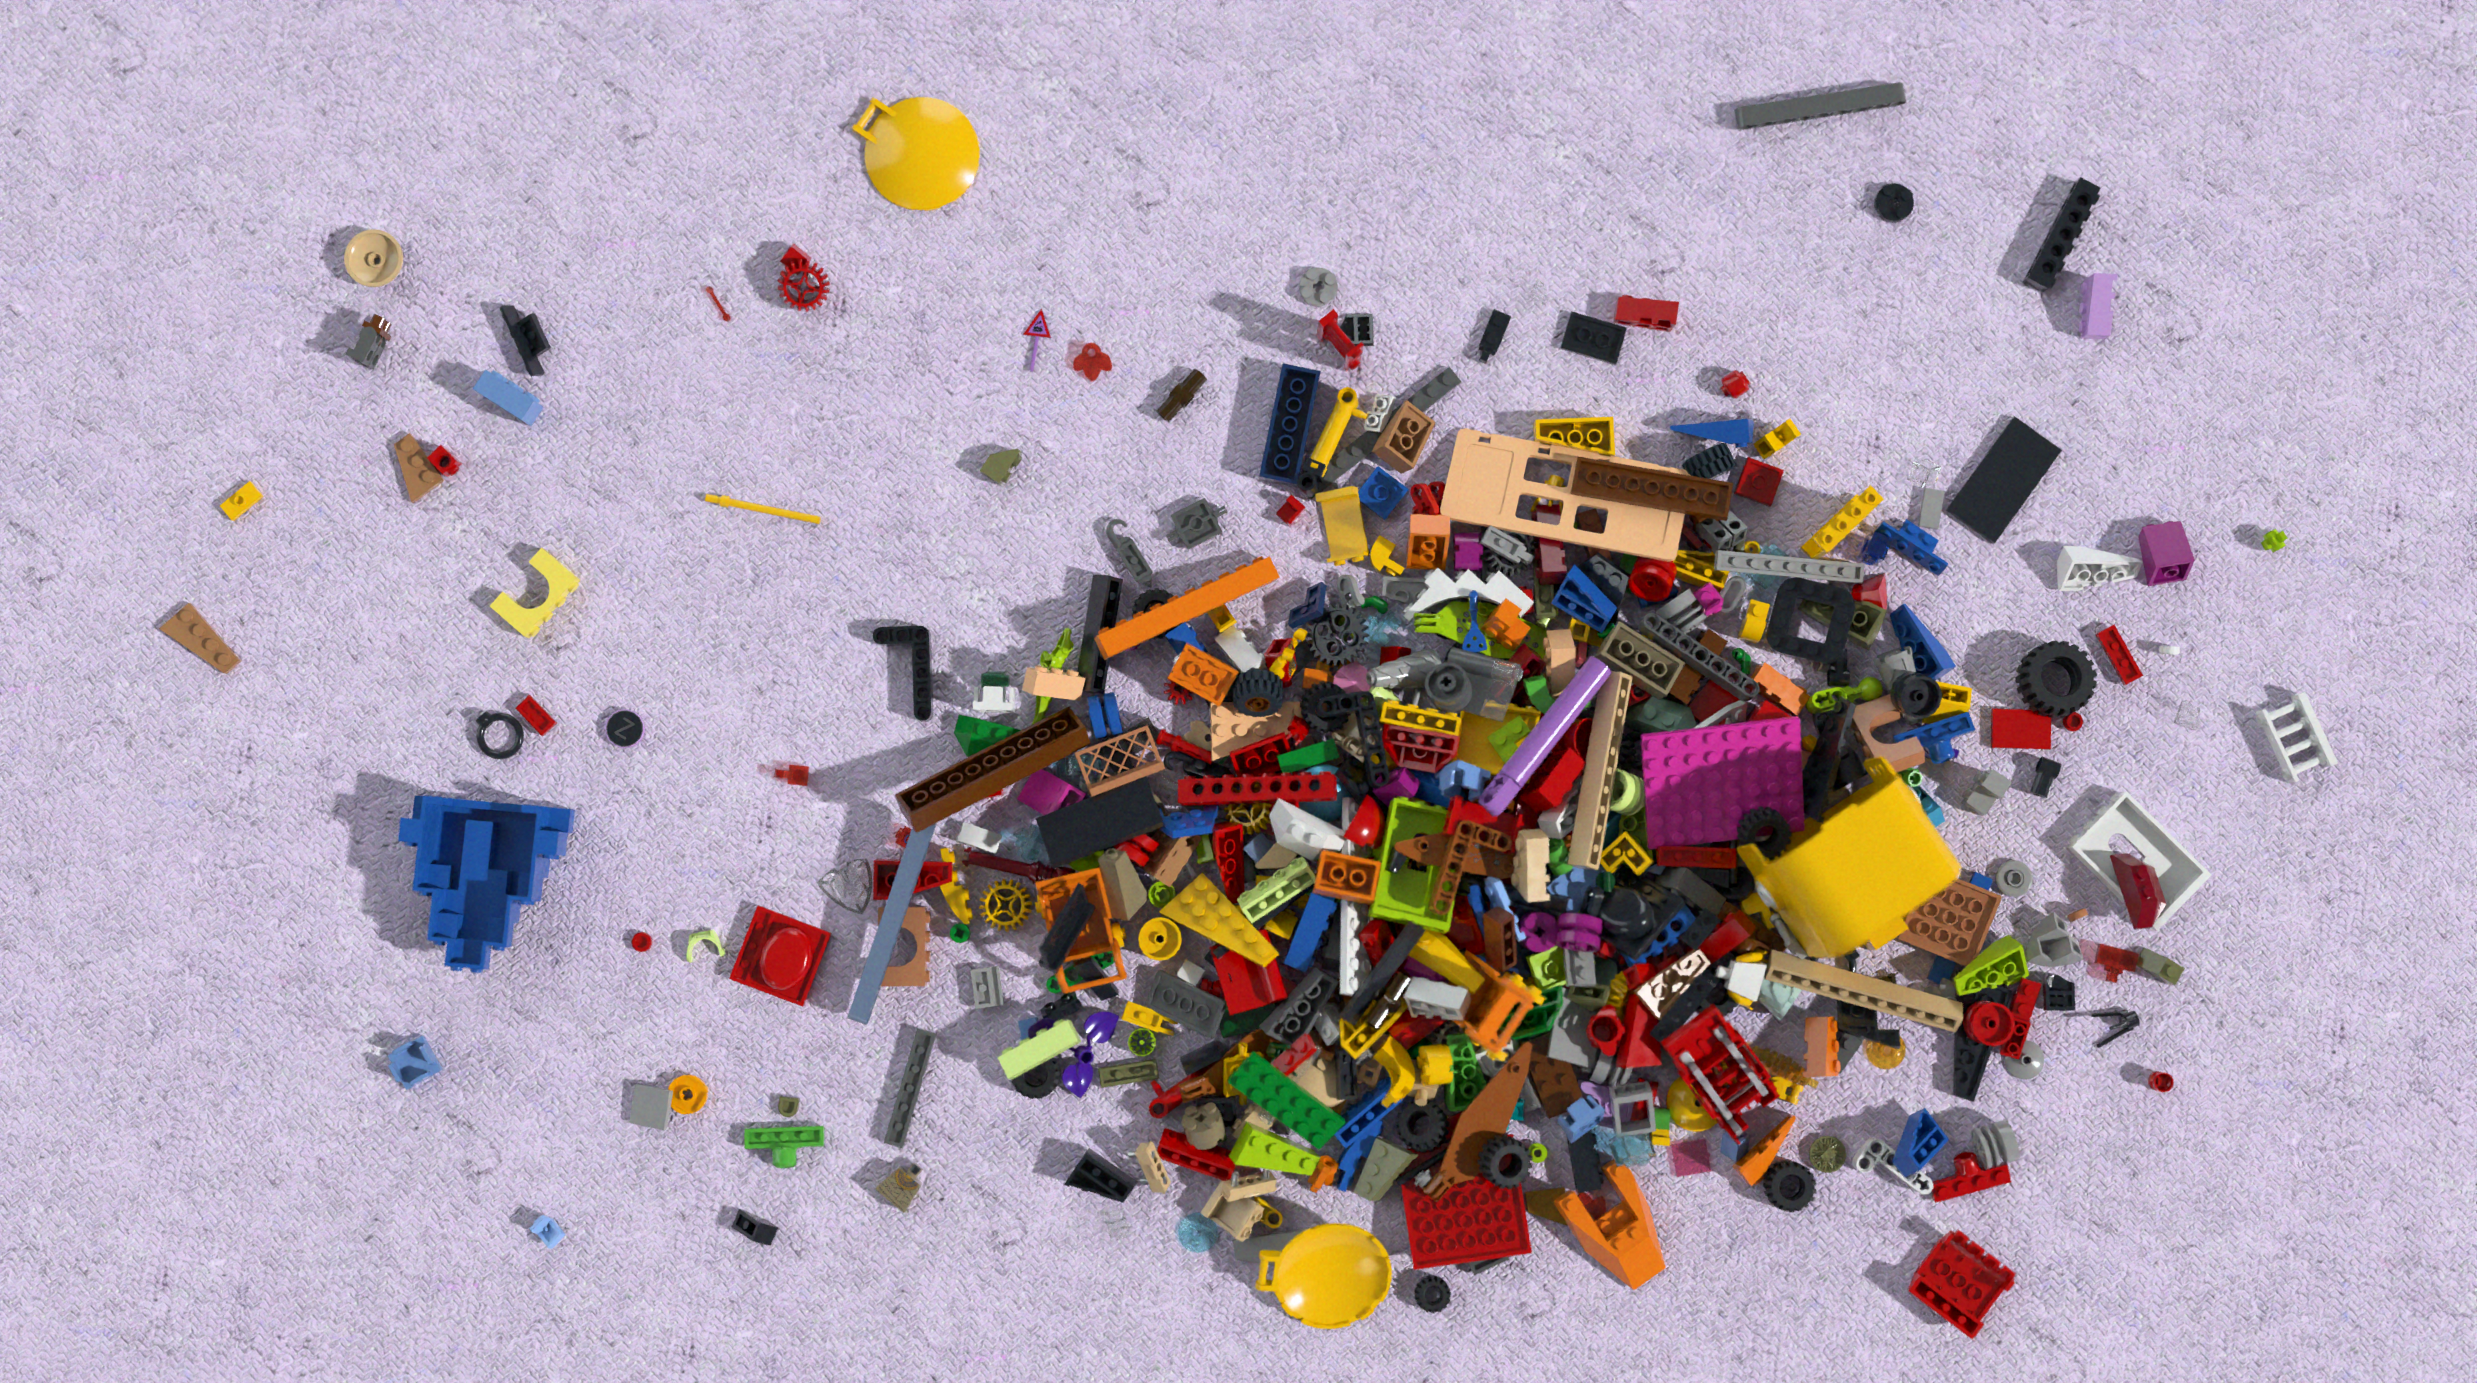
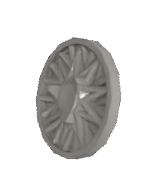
M2008 861L1998 868L1995 882L2003 894L2009 897H2019L2030 889L2032 873L2026 864L2020 861Z

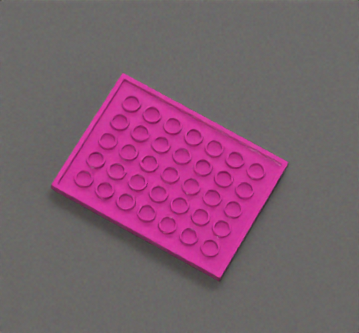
M1798 716L1641 734L1647 847L1649 850L1657 849V846H1685L1738 839L1737 827H1741L1739 824L1740 819L1744 820L1745 817L1743 815L1745 813L1750 814L1751 809L1758 810V807L1761 806L1764 809L1770 807L1772 810L1778 811L1789 824L1791 833L1805 831L1800 718ZM1773 826L1762 827L1758 830L1755 837L1771 835Z

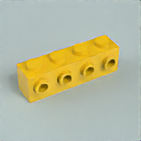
M1388 700L1382 704L1379 723L1458 736L1461 718L1457 717L1455 713L1446 712L1441 714L1437 713L1438 710L1432 708L1421 710L1418 709L1419 706L1413 704L1402 706L1399 705L1398 701Z

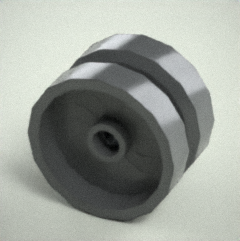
M1444 662L1432 668L1426 676V691L1437 709L1453 713L1462 710L1470 702L1473 689L1466 672L1461 666L1455 663Z

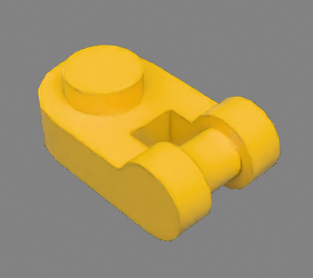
M1772 1076L1768 1079L1776 1086V1091L1780 1095L1778 1098L1797 1105L1799 1101L1797 1098L1799 1093L1803 1091V1086L1779 1076ZM1787 1087L1792 1088L1790 1096L1785 1094Z

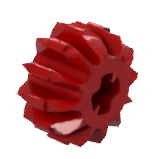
M1170 679L1168 680L1171 684L1164 683L1165 687L1170 688L1165 690L1164 694L1171 693L1168 701L1175 697V705H1178L1179 699L1185 705L1186 701L1184 698L1187 697L1188 700L1192 701L1189 693L1196 694L1187 688L1183 689V693L1179 694V691L1174 690L1175 687L1177 688V683Z

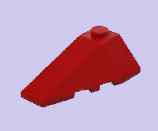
M1223 821L1214 824L1212 830L1213 850L1227 899L1232 904L1238 903L1237 899L1240 898L1241 894L1245 892L1243 824Z
M874 860L873 900H888L901 860ZM924 861L913 894L952 882L953 862Z

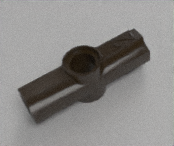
M1195 368L1182 383L1174 387L1169 397L1156 412L1169 423L1182 408H1185L1195 396L1194 394L1203 386L1207 378Z
M1399 971L1394 974L1386 988H1383L1374 999L1376 1003L1364 1019L1366 1024L1375 1030H1379L1388 1016L1399 1008L1401 1004L1400 998L1411 982L1409 977Z

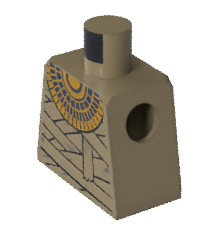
M914 1162L908 1170L900 1166L879 1184L875 1190L905 1213L922 1185L917 1176L923 1169Z

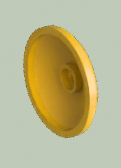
M1678 1077L1671 1084L1666 1097V1105L1670 1109V1117L1678 1126L1688 1131L1700 1132L1712 1128L1717 1124V1118L1713 1120L1702 1105H1695L1697 1098L1682 1077Z

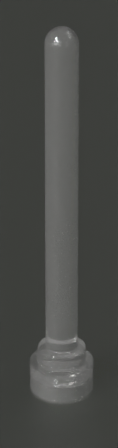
M1316 1046L1317 1051L1297 1069V1076L1291 1077L1294 1082L1298 1083L1321 1053L1319 1046ZM1264 1109L1258 1114L1259 1119L1268 1125L1275 1119L1274 1116Z

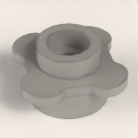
M1429 1169L1426 1172L1422 1170L1416 1176V1187L1420 1186L1423 1189L1433 1178L1430 1175Z

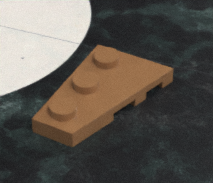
M411 433L394 444L412 503H415L445 481L437 468L427 459L428 456Z

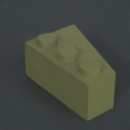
M1376 1138L1353 1193L1369 1201H1379L1418 1154L1386 1138Z

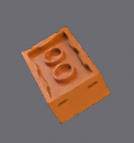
M1187 642L1182 652L1174 658L1173 668L1168 679L1220 707L1239 670Z

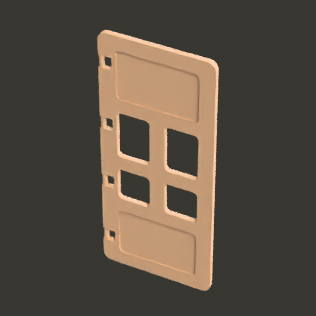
M1464 428L1457 433L1440 507V515L1450 516V520L1484 527L1491 525L1500 530L1671 562L1677 556L1685 514L1571 495L1577 457L1600 459L1630 466L1691 475L1684 469L1663 467L1658 464L1615 456L1610 457L1594 452L1546 445L1540 442L1482 433L1481 431ZM1479 438H1488L1491 441L1490 443L1479 442ZM1538 449L1550 450L1549 455L1538 453ZM1533 457L1571 465L1567 487L1525 480L1523 477L1527 459ZM1528 495L1562 502L1563 510L1559 525L1517 518L1515 514L1519 496ZM1586 506L1606 510L1608 516L1604 533L1598 534L1575 529L1573 525L1577 507Z

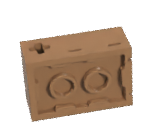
M1158 828L1151 838L1159 843L1158 847L1154 852H1149L1146 849L1143 850L1149 857L1144 867L1137 862L1135 865L1146 871L1150 879L1159 880L1170 887L1188 862L1193 851L1198 847L1202 837L1193 835L1171 838Z

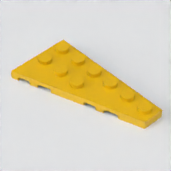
M1203 872L1159 911L1162 916L1168 917L1205 938L1225 946L1227 949L1244 956L1262 967H1265L1279 954Z

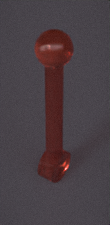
M708 286L706 292L711 295L723 314V320L726 322L730 321L731 316L725 312L713 292V287Z

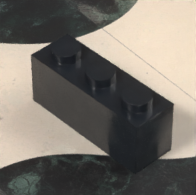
M1589 1130L1573 1143L1567 1139L1576 1192L1583 1193L1601 1190V1184H1604L1602 1172H1598L1597 1165L1600 1164L1599 1153H1595L1594 1145H1597L1595 1133Z

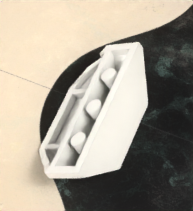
M1279 798L1269 815L1277 844L1311 861L1319 859L1322 850L1339 852L1346 841V838L1343 837L1345 831Z

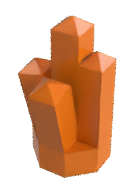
M1328 1155L1320 1156L1312 1176L1310 1175L1307 1180L1311 1184L1310 1191L1317 1193L1324 1181V1185L1332 1186L1334 1174L1339 1165L1334 1158Z

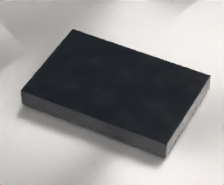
M1571 311L1560 349L1616 365L1627 327Z

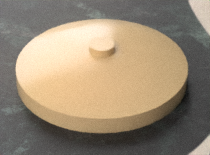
M1318 1030L1310 1031L1308 1035H1310L1316 1046L1320 1033ZM1335 1053L1331 1062L1312 1054L1294 1070L1297 1073L1296 1077L1292 1074L1288 1075L1290 1079L1329 1108L1344 1101L1337 1100ZM1356 1065V1066H1357V1080H1358V1072H1359V1071H1358V1065Z

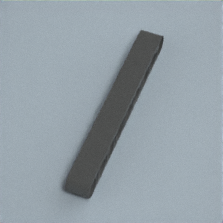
M1899 82L1744 106L1735 109L1734 112L1737 129L1746 130L1894 107L1905 104L1906 98L1903 83Z

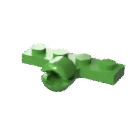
M824 1126L745 1129L744 1149H771L772 1164L776 1168L795 1167L796 1151L798 1148L825 1146Z

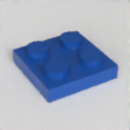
M1377 466L1359 489L1358 494L1360 502L1385 521L1409 489Z

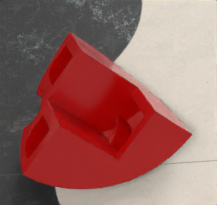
M1366 794L1358 807L1357 813L1345 830L1343 837L1358 845L1364 846L1366 844L1372 849H1379L1382 845L1386 822L1381 808L1369 795Z

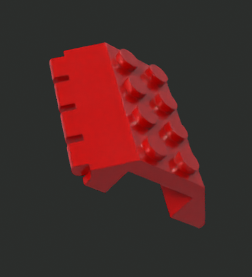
M1959 1229L1955 1232L1950 1230L1936 1242L1916 1269L1907 1291L1973 1340L1984 1325L1981 1320L2003 1290L2008 1292L2014 1285L2016 1273L2006 1265L2000 1268L2001 1262L1989 1252L1983 1255L1985 1249L1973 1240L1967 1243L1969 1237Z

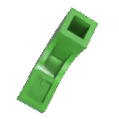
M1542 675L1523 679L1528 698L1540 712L1545 714L1556 701V699L1549 695L1545 678ZM1591 701L1588 702L1581 712L1586 711L1588 707H1592Z

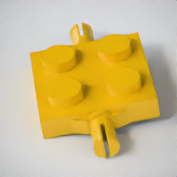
M1245 1042L1239 1043V1054L1224 1059V1095L1226 1097L1239 1095L1240 1105L1247 1104V1096L1230 1085L1228 1078L1251 1054L1247 1053V1043ZM1255 1052L1263 1058V1054L1261 1052Z

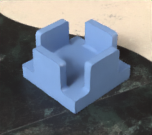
M1456 760L1435 773V778L1440 780L1439 789L1442 790V796L1450 799L1455 795L1460 796L1461 788H1464L1466 790L1469 789L1468 800L1474 801L1482 795L1484 782L1490 779L1491 772L1461 760Z
M425 1036L407 1042L388 1055L391 1064L388 1065L397 1082L403 1083L406 1090L443 1070Z
M1588 1095L1586 1101L1580 1098L1569 1106L1567 1111L1570 1115L1565 1119L1562 1115L1559 1116L1557 1123L1567 1134V1139L1573 1143L1603 1121L1605 1110L1601 1104L1598 1105L1591 1095Z

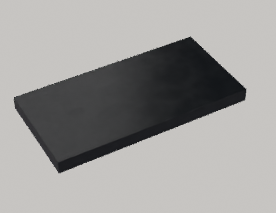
M2012 417L1946 511L1986 540L1995 544L2062 450L2017 417Z
M1146 776L1036 818L1053 869L1165 826Z

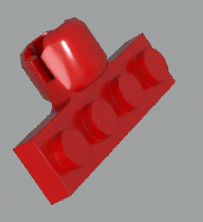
M1961 1152L1953 1159L1956 1170L1955 1174L1932 1181L1933 1189L1931 1193L1934 1202L1937 1203L2010 1183L2011 1178L2008 1164L2001 1162L1999 1166L1993 1165L1989 1169L1981 1168L1975 1153Z

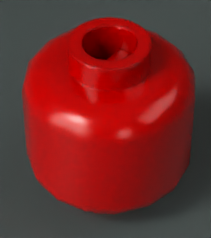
M1733 370L1722 378L1723 386L1720 388L1726 397L1730 395L1733 399H1737L1749 390L1748 385L1751 383L1743 371Z

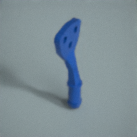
M1472 590L1469 593L1471 626L1464 637L1462 649L1479 652L1486 650L1487 644L1477 624V611L1479 610L1478 593Z

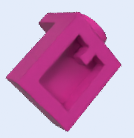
M1710 581L1693 593L1705 609L1704 613L1706 616L1711 613L1714 615L1722 609L1724 599Z

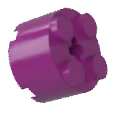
M1481 532L1454 533V571H1467L1468 569L1470 571H1482L1481 555H1483V545L1480 544L1482 539Z
M1531 911L1525 913L1516 925L1519 931H1524L1526 936L1525 939L1518 941L1524 948L1535 952H1544L1556 945L1559 927L1555 918L1551 915ZM1540 929V933L1534 934V931Z

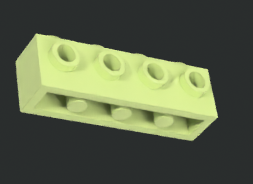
M1304 857L1297 858L1286 868L1276 871L1269 879L1259 882L1252 890L1241 894L1240 898L1237 899L1249 921L1253 923L1315 882L1316 875Z
M1061 1019L1053 1024V1028L1049 1030L1044 1028L1036 1033L1037 1036L1031 1040L1029 1037L1019 1042L1018 1047L1014 1049L1009 1047L1001 1052L1002 1055L997 1058L1007 1078L1014 1079L1081 1043L1072 1022Z

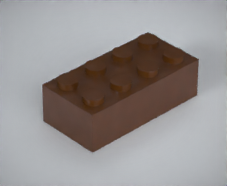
M1551 1031L1519 1042L1520 1046L1526 1041L1532 1045L1529 1071L1548 1119L1568 1112L1567 1108L1583 1098L1571 1064L1547 1057Z

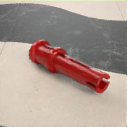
M1164 728L1160 731L1156 740L1157 745L1162 744L1171 748L1173 752L1180 751L1211 765V751L1183 740L1180 735L1170 734Z

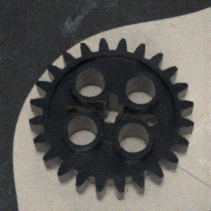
M1337 603L1335 608L1332 604H1329V610L1324 608L1323 615L1311 620L1314 625L1308 626L1312 632L1307 633V636L1311 637L1307 644L1313 645L1309 650L1316 652L1314 657L1320 658V662L1325 663L1327 661L1329 666L1334 662L1336 667H1339L1341 662L1342 665L1346 666L1347 660L1354 663L1353 656L1360 658L1359 650L1365 652L1362 645H1366L1368 642L1364 638L1370 635L1364 631L1369 626L1362 625L1366 622V619L1360 618L1362 613L1359 611L1355 613L1356 609L1354 607L1349 609V605L1344 604L1342 607L1341 604ZM1344 617L1345 623L1339 626V620ZM1328 627L1327 635L1322 636L1323 629ZM1335 630H1337L1338 632H1340V633L1338 634V636H1339V638L1341 639V641H1340L1339 639L1335 638V637H1337V633H1336ZM1350 634H1353V635H1354L1353 641L1350 642V643H1348V642H1347L1348 636H1349ZM1342 642H1343V643L1345 644V646H1346V649H1345V650H1344V648H1343ZM1337 644V650L1331 653V646Z

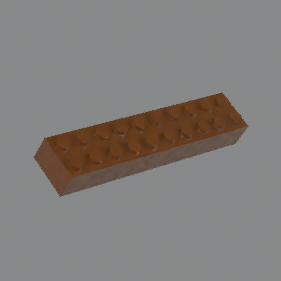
M1068 706L895 794L900 811L914 831L918 833L1090 745L1086 727Z

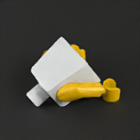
M1759 949L1756 952L1740 955L1736 960H1730L1728 968L1718 966L1716 970V977L1725 979L1724 987L1728 989V995L1737 1004L1753 1010L1751 1003L1753 1001L1757 1002L1767 966L1762 962H1768L1767 959H1764V955L1769 953V951Z

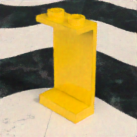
M1349 486L1315 494L1316 502H1321L1329 544L1331 558L1327 559V563H1334V566L1346 564L1345 561L1352 560V562L1363 561L1364 557L1369 556L1358 488Z

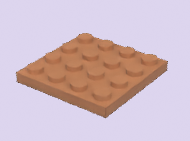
M1957 878L1946 888L1907 914L1904 922L1908 929L1901 933L1897 939L1966 967L1979 956L2002 896Z

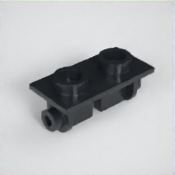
M1704 908L1680 939L1696 951L1721 920L1707 908Z
M1074 991L1072 993H1065L1055 1002L1047 1003L1040 1011L1043 1019L1051 1018L1057 1022L1064 1018L1063 1010H1065L1068 1016L1080 1010L1079 1007L1082 1004Z

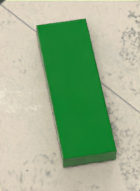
M1333 738L1278 755L1277 758L1282 773H1291L1339 758V754Z

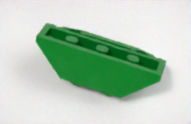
M958 715L954 735L966 756L970 757L1021 730L969 716Z
M1561 985L1541 990L1540 995L1545 998L1542 1005L1535 1001L1532 1003L1533 1008L1527 1010L1510 1037L1516 1040L1551 1029L1563 1005ZM1522 1003L1514 1004L1499 1026L1501 1031L1505 1030Z

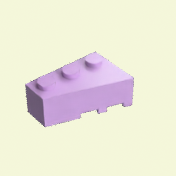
M2094 273L2081 283L2080 294L2083 295L2079 307L2080 314H2082V321L2079 324L2081 338L2105 340L2110 336L2113 317L2111 299H2115L2112 285L2113 280H2117L2118 274Z

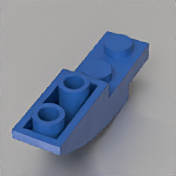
M1379 1120L1342 1151L1337 1161L1339 1164L1338 1168L1342 1169L1336 1183L1338 1190L1346 1192L1347 1188H1351L1354 1177H1352L1354 1170H1358L1361 1164L1360 1156L1368 1158L1376 1137L1382 1133V1120Z

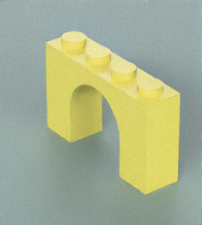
M540 548L529 563L543 574L549 583V595L546 601L537 608L526 609L510 595L502 592L490 605L495 612L527 638L534 637L540 631L539 627L541 624L551 619L553 616L552 612L556 607L559 608L565 603V597L578 588L580 581L575 574L543 548Z

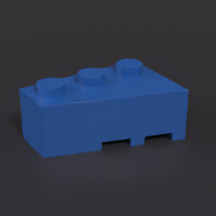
M1926 1108L1909 1115L1892 1161L1904 1178L1920 1171L1949 1141Z

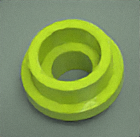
M1533 1143L1529 1146L1528 1149L1530 1151L1529 1154L1532 1156V1162L1540 1163L1546 1159L1547 1149L1543 1144ZM1537 1149L1541 1151V1155L1538 1157L1534 1155V1151Z

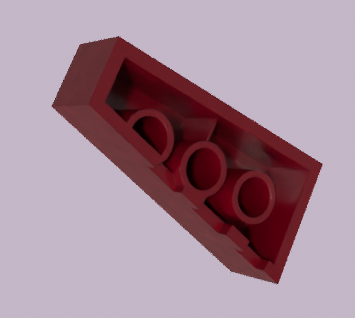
M1553 504L1551 507L1548 505H1536L1535 511L1531 512V521L1551 525H1559L1560 523L1559 504ZM1533 536L1534 542L1537 543V549L1534 550V560H1538V567H1535L1536 579H1539L1540 585L1562 584L1567 572L1566 565H1564L1565 550H1561L1563 548V541Z

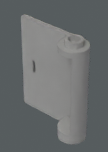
M1562 987L1563 1005L1551 1027L1547 1057L1576 1064L1582 1073L1592 1074L1599 1059L1600 1048L1590 1045L1591 1042L1585 1031L1590 1017L1598 1014L1602 1007L1589 1011L1569 1000L1567 996L1570 989Z

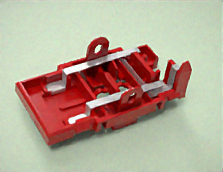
M1711 1004L1661 1041V1044L1674 1060L1672 1062L1679 1070L1678 1074L1713 1120L1717 1118L1716 1122L1719 1126L1725 1129L1736 1145H1741L1736 1137L1742 1134L1749 1126L1741 1118L1743 1114L1740 1110L1744 1107L1751 1109L1749 1104L1754 1100L1764 1108L1780 1096L1776 1091V1086L1771 1080H1768L1771 1078L1770 1074L1737 1029L1732 1027L1729 1021L1724 1019L1716 1006ZM1722 1060L1728 1066L1725 1070L1719 1065V1062ZM1714 1066H1716V1068H1717L1718 1071L1720 1072V1073L1717 1074V1075H1716L1715 1072L1712 1070V1068H1713ZM1735 1076L1737 1077V1082L1733 1084L1730 1079ZM1726 1082L1730 1085L1728 1089L1725 1087L1721 1088Z

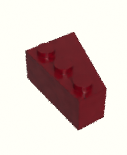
M1523 643L1495 675L1489 692L1505 706L1510 703L1517 705L1518 708H1522L1525 700L1529 699L1524 688L1523 679L1540 675L1546 662L1535 650Z

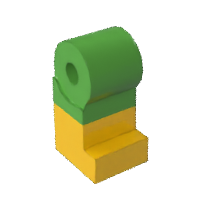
M1654 1107L1656 1131L1650 1132L1649 1143L1652 1145L1670 1146V1109Z

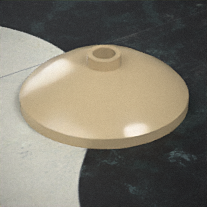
M371 229L363 231L351 239L345 250L344 263L349 275L359 284L367 287H381L393 281L399 274L403 265V252L400 244L392 235L382 230ZM380 258V263L375 264L376 259Z

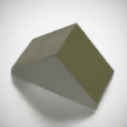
M1596 984L1595 986H1571L1567 998L1585 1009L1593 1011L1606 1005L1611 987Z

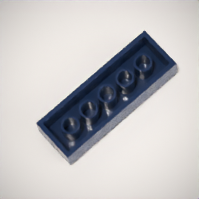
M1282 364L1259 480L1297 488V480L1301 470L1321 371Z

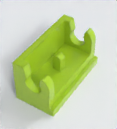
M1212 833L1200 834L1199 836L1202 839L1196 848L1198 855L1197 864L1201 865L1216 861Z

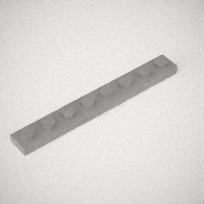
M1715 550L1714 570L1863 583L1865 564Z

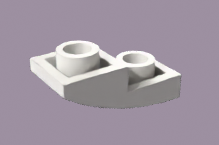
M1376 394L1372 411H1367L1368 417L1365 420L1363 430L1382 432L1390 418L1396 397Z
M963 822L956 841L991 854H996L1002 835Z

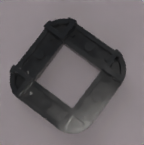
M1804 578L1786 579L1779 587L1766 632L1768 644L1780 655H1788L1820 663V665L1836 662L1845 652V645L1856 611L1852 594L1844 588ZM1798 598L1834 607L1825 643L1787 634Z

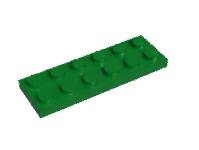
M1254 1051L1228 1078L1230 1085L1319 1150L1345 1124L1343 1117Z

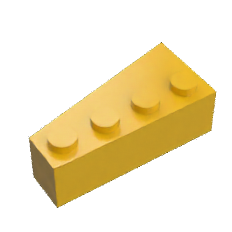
M1613 417L1536 419L1533 423L1535 442L1594 452L1610 457L1615 456Z

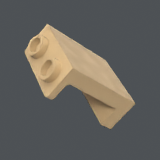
M1221 1180L1200 1213L1224 1228L1235 1239L1243 1242L1250 1236L1252 1227L1261 1219L1265 1208L1250 1197L1227 1202L1221 1193L1224 1182Z

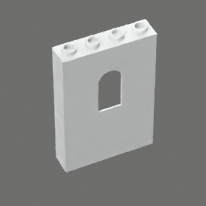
M2127 791L2116 792L2110 798L2111 802L2096 812L2098 816L2093 821L2089 820L2082 827L2084 830L2080 834H2075L2069 840L2070 844L2067 848L2125 904L2110 856L2115 853L2108 845L2109 838L2113 834L2119 833L2125 836L2145 856L2142 861L2155 868L2166 901V906L2156 922L2149 928L2152 931H2158L2203 885L2211 874Z

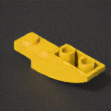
M950 848L940 849L942 861L956 862L954 851L950 852ZM953 869L952 882L940 885V888L956 916L965 925L971 924L970 920L973 919L972 909L968 908L967 900H970L968 888H964V885L956 886L959 878L957 870L954 871Z

